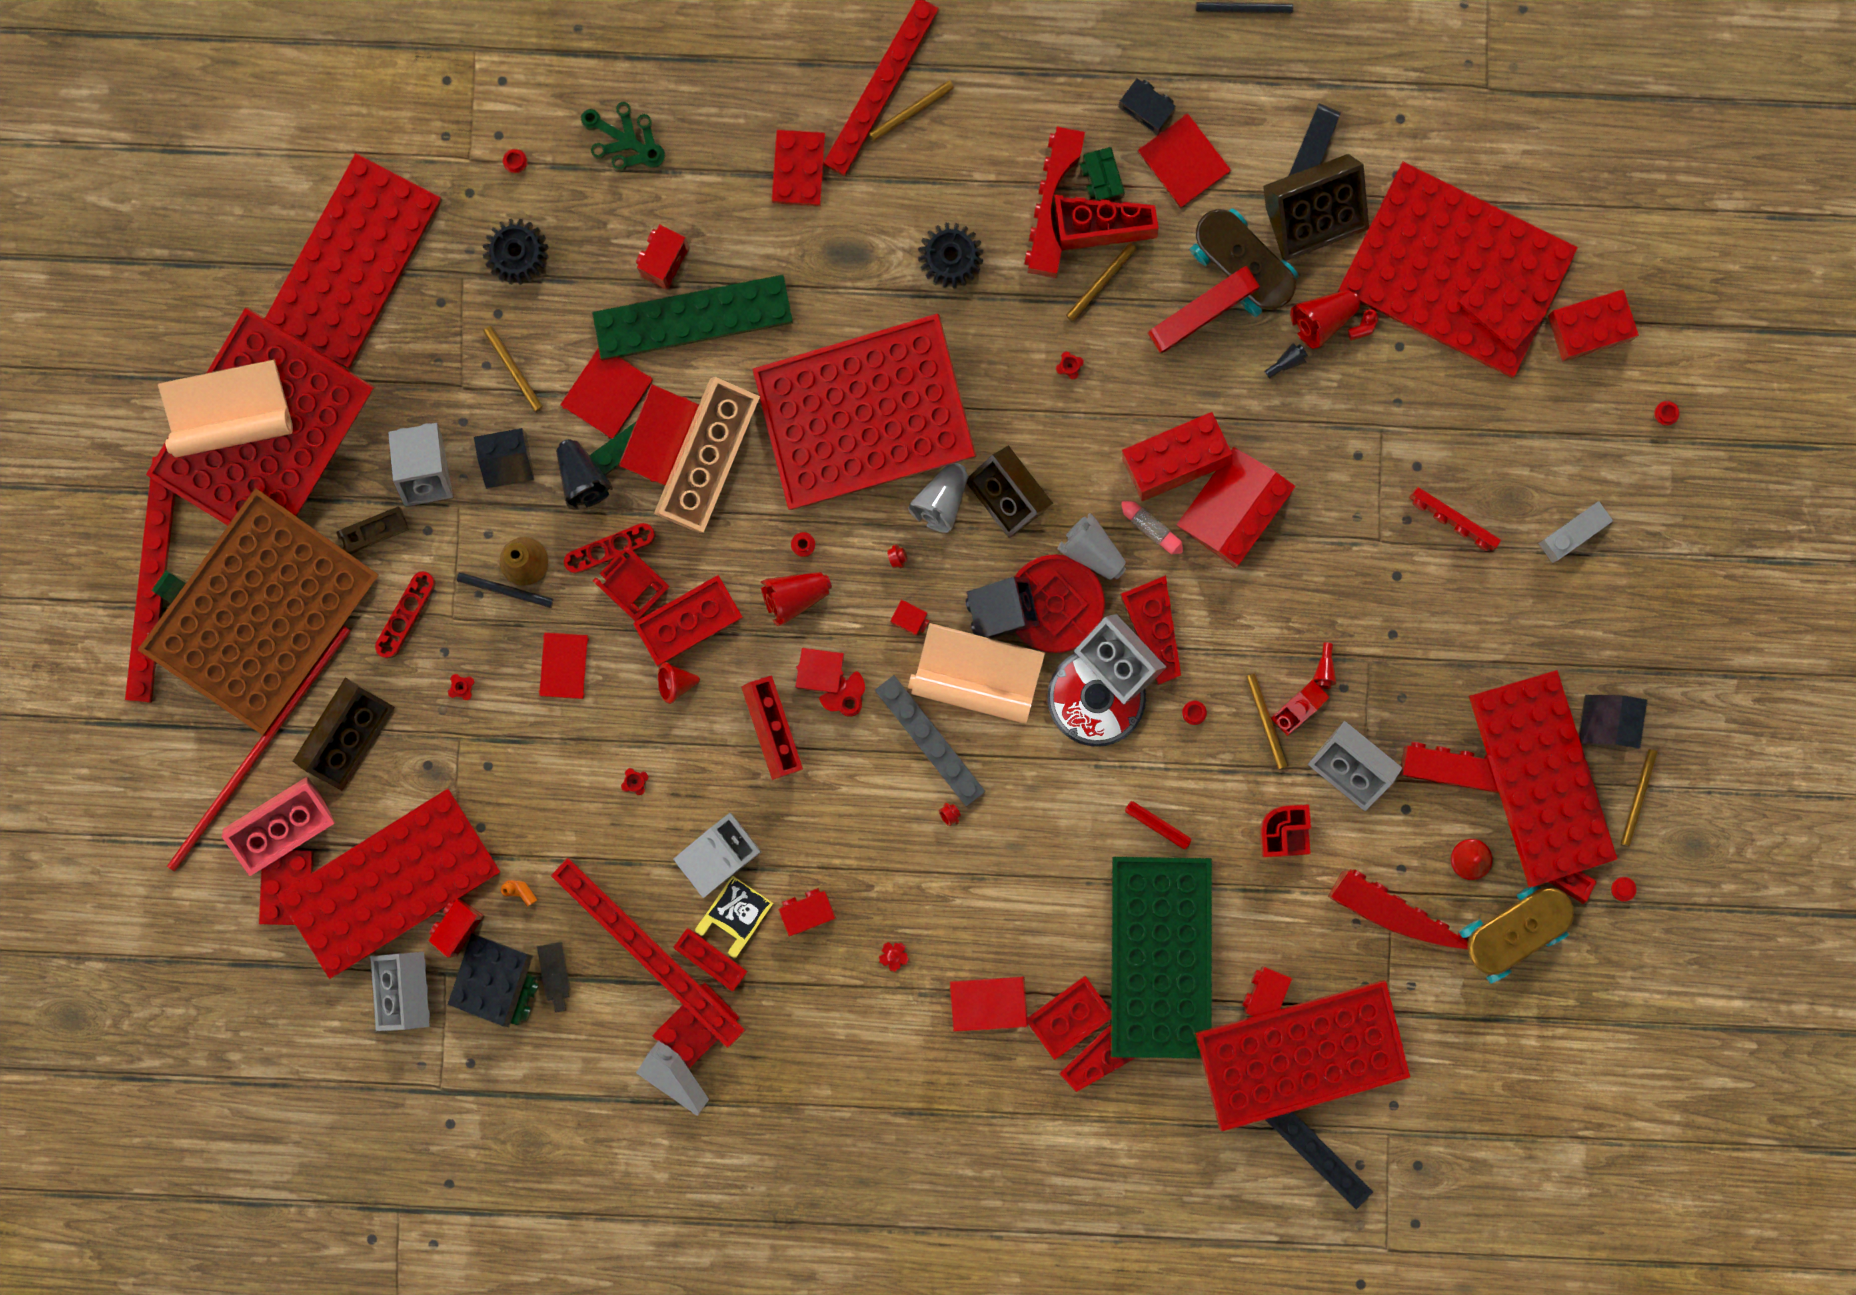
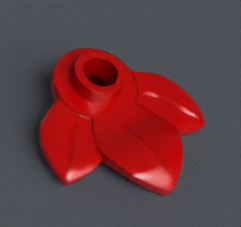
M855 671L848 680L841 676L838 694L825 693L819 697L822 706L828 711H840L847 717L857 715L862 709L861 696L865 692V682L862 675ZM848 700H852L855 706L852 709H847L845 703Z

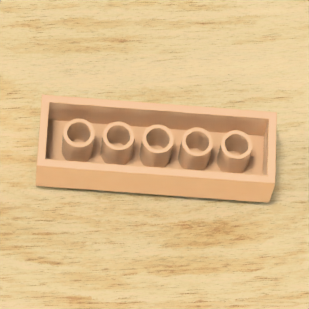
M717 377L710 378L654 512L655 515L697 533H704L760 396Z

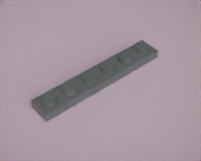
M895 675L875 689L879 697L965 806H968L985 792Z

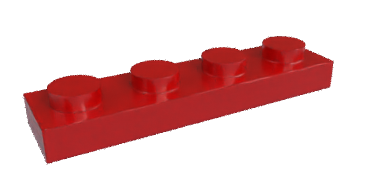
M1415 488L1409 499L1413 500L1412 504L1422 511L1427 509L1434 514L1433 518L1442 524L1449 523L1455 527L1454 531L1464 538L1469 536L1476 541L1474 544L1480 549L1492 551L1499 545L1501 539L1423 489Z

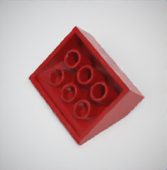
M1233 447L1231 449L1233 454L1232 464L1214 472L1176 526L1236 569L1296 486L1276 471Z

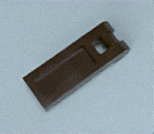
M398 506L340 529L336 534L338 539H341L344 547L342 549L349 554H353L360 549L408 531L409 528L401 507ZM356 533L359 540L353 542L351 535Z

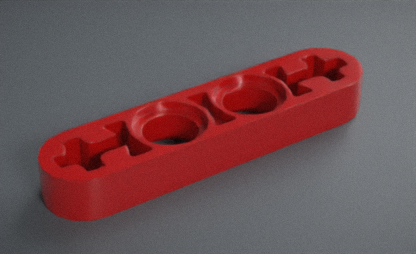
M637 524L570 551L564 557V566L571 573H582L613 560L619 552L623 556L627 553L624 550L619 551L614 547V542L617 538H626L628 547L634 552L652 544L655 540V531L649 524ZM642 528L645 531H650V534L647 535L648 540L644 541L642 538H638L635 540L637 545L633 546L628 533L632 532V536L635 537L640 535V529ZM597 546L603 547L605 550V556L600 560L594 559L591 555L593 548ZM586 551L591 564L587 565V561L584 560L579 562V568L577 569L574 566H569V563L572 562L571 557L575 556L577 559L585 557L582 552Z
M420 571L412 577L376 641L375 650L379 656L387 659L393 658L402 647L435 588V579L428 572ZM427 576V582L430 584L428 587L423 586L419 592L424 594L423 598L411 593L412 589L418 591L420 587L418 583L419 578L424 579ZM414 597L418 601V606L414 611H408L405 608V601L408 598ZM397 619H403L406 623L404 631L400 633L395 632L393 629V623ZM390 632L392 635L400 637L398 641L392 640L390 646L393 647V650L391 652L386 651L384 654V648L381 645L383 642L388 643L391 639L390 636H386L387 633Z

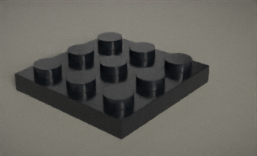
M471 933L447 1005L509 1028L533 955Z

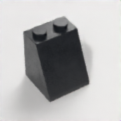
M1011 577L967 591L966 606L972 614L973 622H971V628L974 635L991 639L1040 626L1029 578Z
M1585 695L1579 730L1581 744L1625 752L1640 749L1648 699L1625 695Z

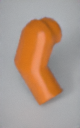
M508 880L501 886V893L504 896H519L527 907L537 901V898L524 881Z

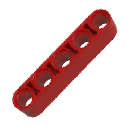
M1245 266L1147 333L1160 354L1164 353L1257 291L1260 285L1249 268Z

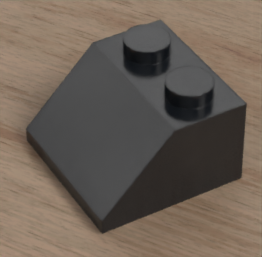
M523 428L474 437L477 459L486 489L534 480L527 434Z

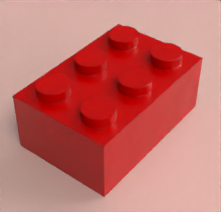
M1624 289L1553 310L1548 315L1562 362L1633 341L1639 336Z

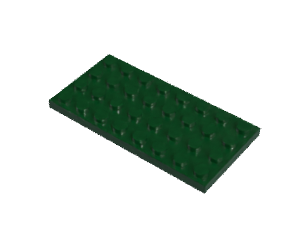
M1112 857L1111 1057L1201 1059L1195 1033L1212 1028V858Z

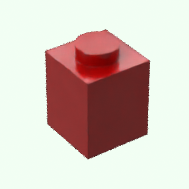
M901 599L890 623L917 637L919 632L924 633L930 620L926 619L928 612Z

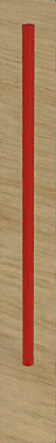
M344 625L341 627L266 732L168 863L167 867L174 872L344 642L351 632L350 629Z

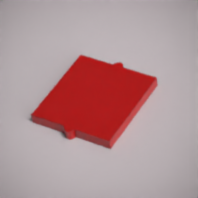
M802 648L799 665L796 666L798 673L795 688L838 694L840 679L844 675L842 667L845 654Z

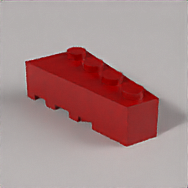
M1055 195L1054 207L1062 251L1156 239L1158 237L1159 227L1155 205L1130 202L1113 203L1110 200L1100 199V201L1085 200L1082 197H1075L1074 199Z

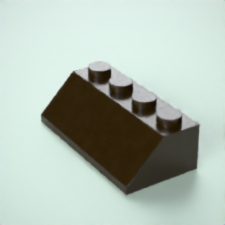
M345 677L292 762L305 772L343 791L395 707Z

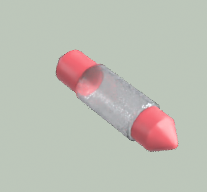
M1123 501L1121 503L1123 515L1140 531L1170 554H1182V541L1170 532L1168 527L1135 501Z

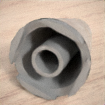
M959 463L945 466L910 502L908 507L910 514L919 522L921 518L928 522L927 527L942 533L951 531L968 479L966 468Z
M1091 513L1088 514V519L1084 516L1066 534L1068 541L1065 544L1061 541L1057 548L1065 556L1085 565L1109 580L1112 578L1118 579L1126 570L1124 567L1126 561Z

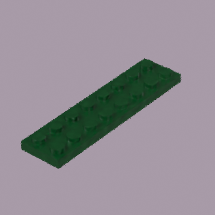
M784 274L592 312L601 360L625 357L793 323Z

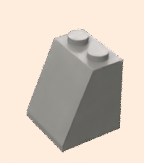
M427 423L417 427L400 428L396 431L388 432L393 482L404 506L453 498L443 437L437 423Z

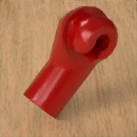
M1366 310L1360 325L1347 329L1350 341L1369 336L1374 332L1378 323V316L1375 310Z

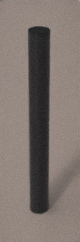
M1196 2V12L1293 14V4Z
M461 572L457 576V582L552 608L554 602L553 598Z

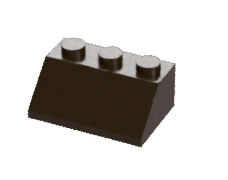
M1009 445L991 455L968 477L966 482L1008 538H1011L1053 504Z

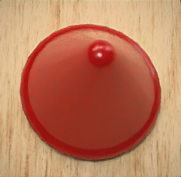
M662 663L657 676L658 688L662 699L668 704L674 703L677 698L700 682V677L669 663Z
M1466 839L1459 842L1451 854V865L1454 872L1467 880H1477L1484 877L1490 871L1493 864V857L1489 847L1477 839Z

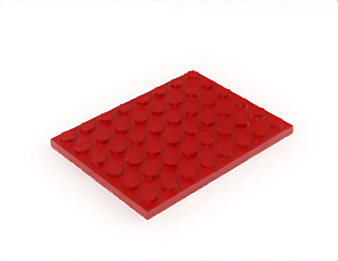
M1402 161L1337 292L1343 290L1355 292L1361 304L1513 378L1542 319L1518 347L1512 351L1457 303L1491 265L1546 312L1578 247Z
M248 307L244 308L206 374L275 359L292 422V434L176 458L173 454L168 453L165 441L146 473L151 479L227 526L255 488L297 517L375 388Z
M938 313L752 369L788 510L798 509L977 457L941 318Z

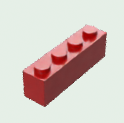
M772 675L741 686L771 779H778L803 770Z
M1411 742V746H1404L1401 761L1402 769L1399 776L1499 793L1487 755L1483 759L1475 757V753L1469 751H1460V754L1450 753L1451 749L1436 746L1435 750L1426 749V744Z

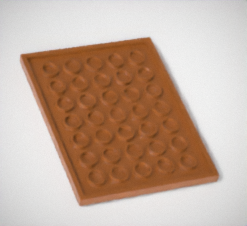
M255 488L138 650L263 735L379 574Z

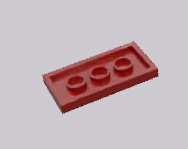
M717 575L639 619L633 625L658 667L662 663L669 661L741 620L743 617L720 576Z

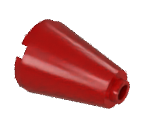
M1343 290L1298 303L1290 311L1292 325L1295 326L1297 324L1300 330L1297 335L1305 345L1311 349L1319 348L1358 312L1360 299L1355 292Z
M822 572L767 578L761 581V584L765 585L761 587L763 600L768 613L773 612L776 619H773V622L776 626L786 624L828 596L829 589H832L829 577L823 575Z

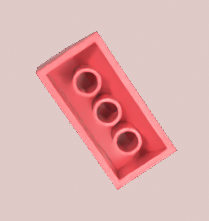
M307 776L223 828L221 837L248 875L251 876L332 826L335 822L321 794Z

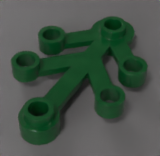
M620 102L616 106L617 114L621 117L624 132L603 121L599 113L594 109H587L582 113L581 122L587 130L599 129L618 141L606 145L601 143L593 144L591 153L594 158L602 159L605 155L629 149L639 153L626 158L622 155L614 156L612 166L616 171H623L626 167L642 163L650 168H656L664 162L665 152L660 145L654 142L651 130L652 120L649 115L641 114L637 118L638 127L643 131L644 145L636 140L630 116L631 107L627 102ZM623 106L628 108V111L624 114L619 112ZM588 115L595 116L592 122L586 121ZM642 119L649 120L646 126L640 124ZM598 147L603 149V152L599 155L594 153ZM651 151L657 152V156L653 159L648 157ZM617 160L624 161L621 167L615 166Z

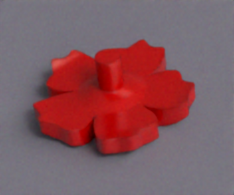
M890 942L883 944L882 952L885 954L878 957L879 963H882L884 966L889 964V971L896 972L897 969L901 968L900 963L906 965L909 961L907 953H902L906 946L902 942L894 943V946Z

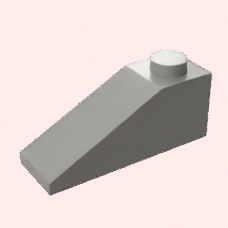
M1598 501L1538 544L1551 562L1554 563L1606 527L1613 520Z
M658 1041L636 1073L698 1116L709 1101L708 1097L679 1054Z

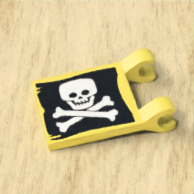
M732 876L695 931L700 936H704L711 924H716L737 939L728 951L731 957L737 958L773 903Z

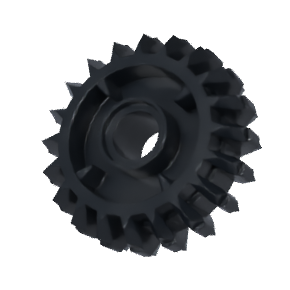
M509 219V226H506L504 222H500L499 224L502 229L498 231L495 227H492L491 230L495 235H486V239L491 243L483 244V248L489 251L483 254V258L489 260L485 264L488 269L493 268L491 274L493 276L499 274L501 282L508 277V283L512 285L515 278H517L519 285L523 284V277H526L531 282L532 277L530 274L540 275L537 267L545 269L546 265L541 260L549 259L548 254L544 253V251L549 249L548 244H542L545 242L546 237L545 235H539L541 230L538 227L532 230V222H528L524 226L523 219H519L517 225H515L513 219ZM521 247L522 251L519 256L512 257L510 256L511 249Z
M945 223V230H942L937 225L935 227L937 234L931 230L927 232L931 240L927 238H922L921 240L923 245L926 246L919 247L918 249L919 253L924 254L918 257V262L925 263L920 267L921 271L930 270L926 274V278L931 279L935 276L934 285L939 284L940 280H942L943 288H947L948 282H952L953 289H956L957 281H960L961 285L965 286V277L973 281L974 275L971 271L979 273L980 268L977 265L983 264V259L977 257L984 254L983 249L977 248L981 245V241H972L976 236L975 232L966 235L968 232L967 226H964L962 231H959V223L954 224V229H950L949 223ZM947 251H954L958 257L953 261H949L944 257V254Z

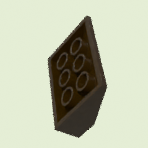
M1350 154L1263 186L1265 207L1284 261L1291 260L1369 229L1364 164Z

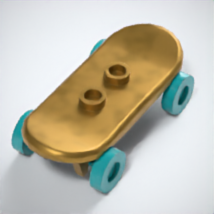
M1540 885L1527 887L1516 894L1519 902L1483 924L1481 919H1478L1459 930L1462 938L1471 935L1468 941L1470 959L1477 969L1488 974L1486 978L1490 984L1512 972L1510 967L1545 945L1547 947L1552 946L1569 935L1567 930L1572 924L1574 909L1571 900L1565 893L1554 888L1541 889Z

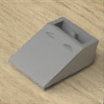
M729 813L673 860L704 898L760 855L762 851L735 816Z

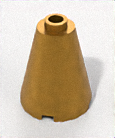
M519 537L511 540L504 546L500 554L499 565L502 574L511 583L520 586L532 585L544 577L548 569V555L546 549L537 540L529 537Z

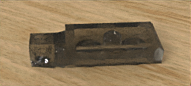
M563 942L537 946L547 1001L553 1000L555 1013L567 1011L565 998L570 997L569 991H571Z

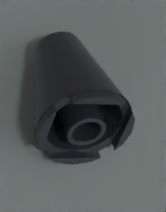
M572 439L562 441L556 450L564 498L568 508L579 510L578 505L583 504L588 508L606 499L610 495L608 490H613L608 478L578 441H573Z

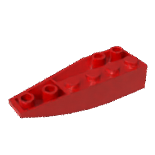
M1355 869L1342 871L1327 896L1368 921L1392 932L1427 943L1468 950L1469 936L1462 938L1459 932L1458 934L1453 933L1449 930L1450 926L1438 919L1435 922L1428 918V913L1418 907L1413 909L1406 904V900L1395 894L1393 896L1388 894L1387 891L1389 889L1378 882H1367L1365 880L1367 876Z

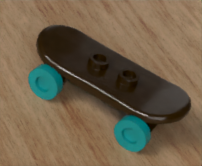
M1233 208L1229 211L1215 209L1202 216L1196 228L1197 244L1195 243L1189 248L1194 258L1204 266H1207L1212 261L1227 277L1247 266L1260 285V288L1240 301V303L1256 318L1262 313L1261 308L1275 310L1289 303L1296 290L1295 280L1299 277L1297 271L1287 261L1283 259L1280 261L1248 228V223L1244 217Z

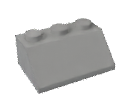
M1117 614L1106 616L1074 650L1123 704L1129 702L1148 687L1166 668Z
M1346 721L1334 731L1308 763L1311 768L1364 811L1391 786L1402 769L1400 765Z
M424 952L370 956L376 1031L430 1027Z

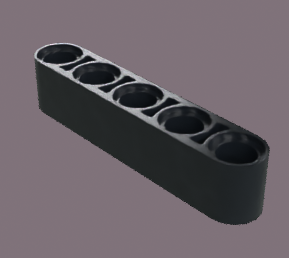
M1318 103L1288 176L1320 164L1340 117V111Z

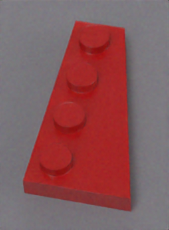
M1165 575L1120 594L1137 636L1166 666L1163 672L1155 679L1157 685L1181 676L1167 578Z
M1110 1024L1059 1075L1075 1092H1078L1135 1058L1111 1057Z

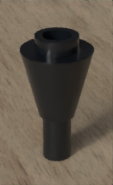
M1292 343L1277 362L1264 372L1270 379L1282 370L1285 371L1307 363L1304 358L1308 354L1301 344L1296 346Z

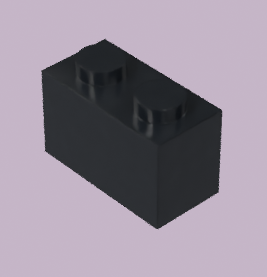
M1136 78L1119 101L1118 108L1158 135L1174 114L1176 106L1169 96L1165 94L1160 95L1154 91L1155 88L1151 83Z

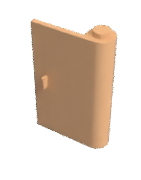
M275 359L158 384L171 429L169 439H166V448L168 453L173 454L175 458L292 434V422Z
M929 623L917 674H911L908 688L912 689V695L1026 724L1045 653Z

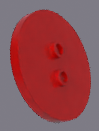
M1054 554L1038 557L1024 565L1014 576L1029 578L1040 624L1038 627L1015 633L1026 644L1037 650L1048 653H1063L1074 650L1103 619L1105 597L1099 579L1090 568L1065 555Z

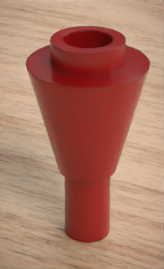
M1323 643L1322 658H1320L1313 680L1321 689H1331V686L1337 684L1332 659V643Z

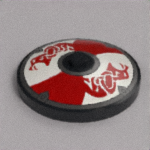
M1074 653L1066 658L1052 675L1047 692L1048 709L1057 728L1072 741L1091 747L1108 746L1121 741L1137 727L1146 706V689L1142 690L1126 704H1123L1083 660Z

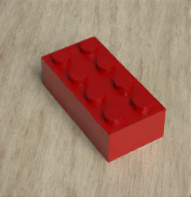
M1213 412L1122 449V460L1142 502L1232 464L1233 455Z

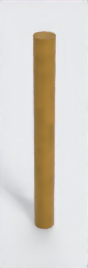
M950 80L946 81L871 131L869 136L873 141L877 140L954 89L953 84Z
M1129 243L1066 314L1070 321L1073 322L1134 253L1136 247L1133 244Z
M492 326L486 327L483 332L534 412L543 408L542 404Z
M1256 674L1248 675L1246 679L1278 770L1285 768L1287 764Z
M1648 749L1620 843L1625 846H1630L1658 754L1655 750Z

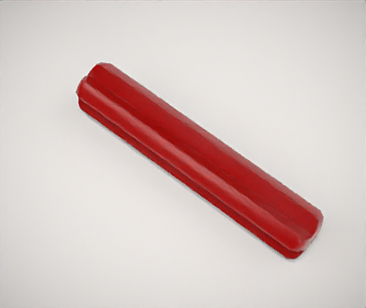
M1130 801L1125 808L1127 814L1180 848L1187 849L1192 839L1134 801Z

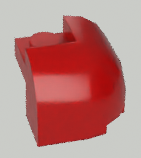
M1309 804L1282 806L1272 809L1265 815L1260 827L1262 858L1311 854Z

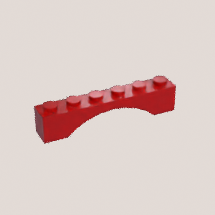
M1057 126L1055 134L1050 133L1048 148H1052L1051 157H1045L1043 171L1047 172L1046 181L1041 180L1038 192L1039 195H1043L1041 204L1036 203L1033 217L1038 219L1037 227H1031L1029 241L1033 242L1032 251L1026 252L1024 265L1028 266V273L1051 278L1057 277L1062 249L1056 240L1052 227L1051 204L1054 193L1062 178L1080 161L1085 136L1084 131Z

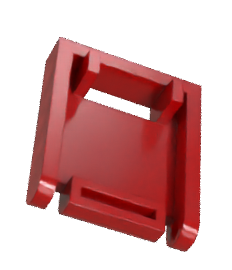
M626 545L623 549L630 556L626 559L619 552L599 573L606 581L602 583L600 579L595 577L593 582L636 622L670 586ZM651 585L657 592L639 608L634 601Z

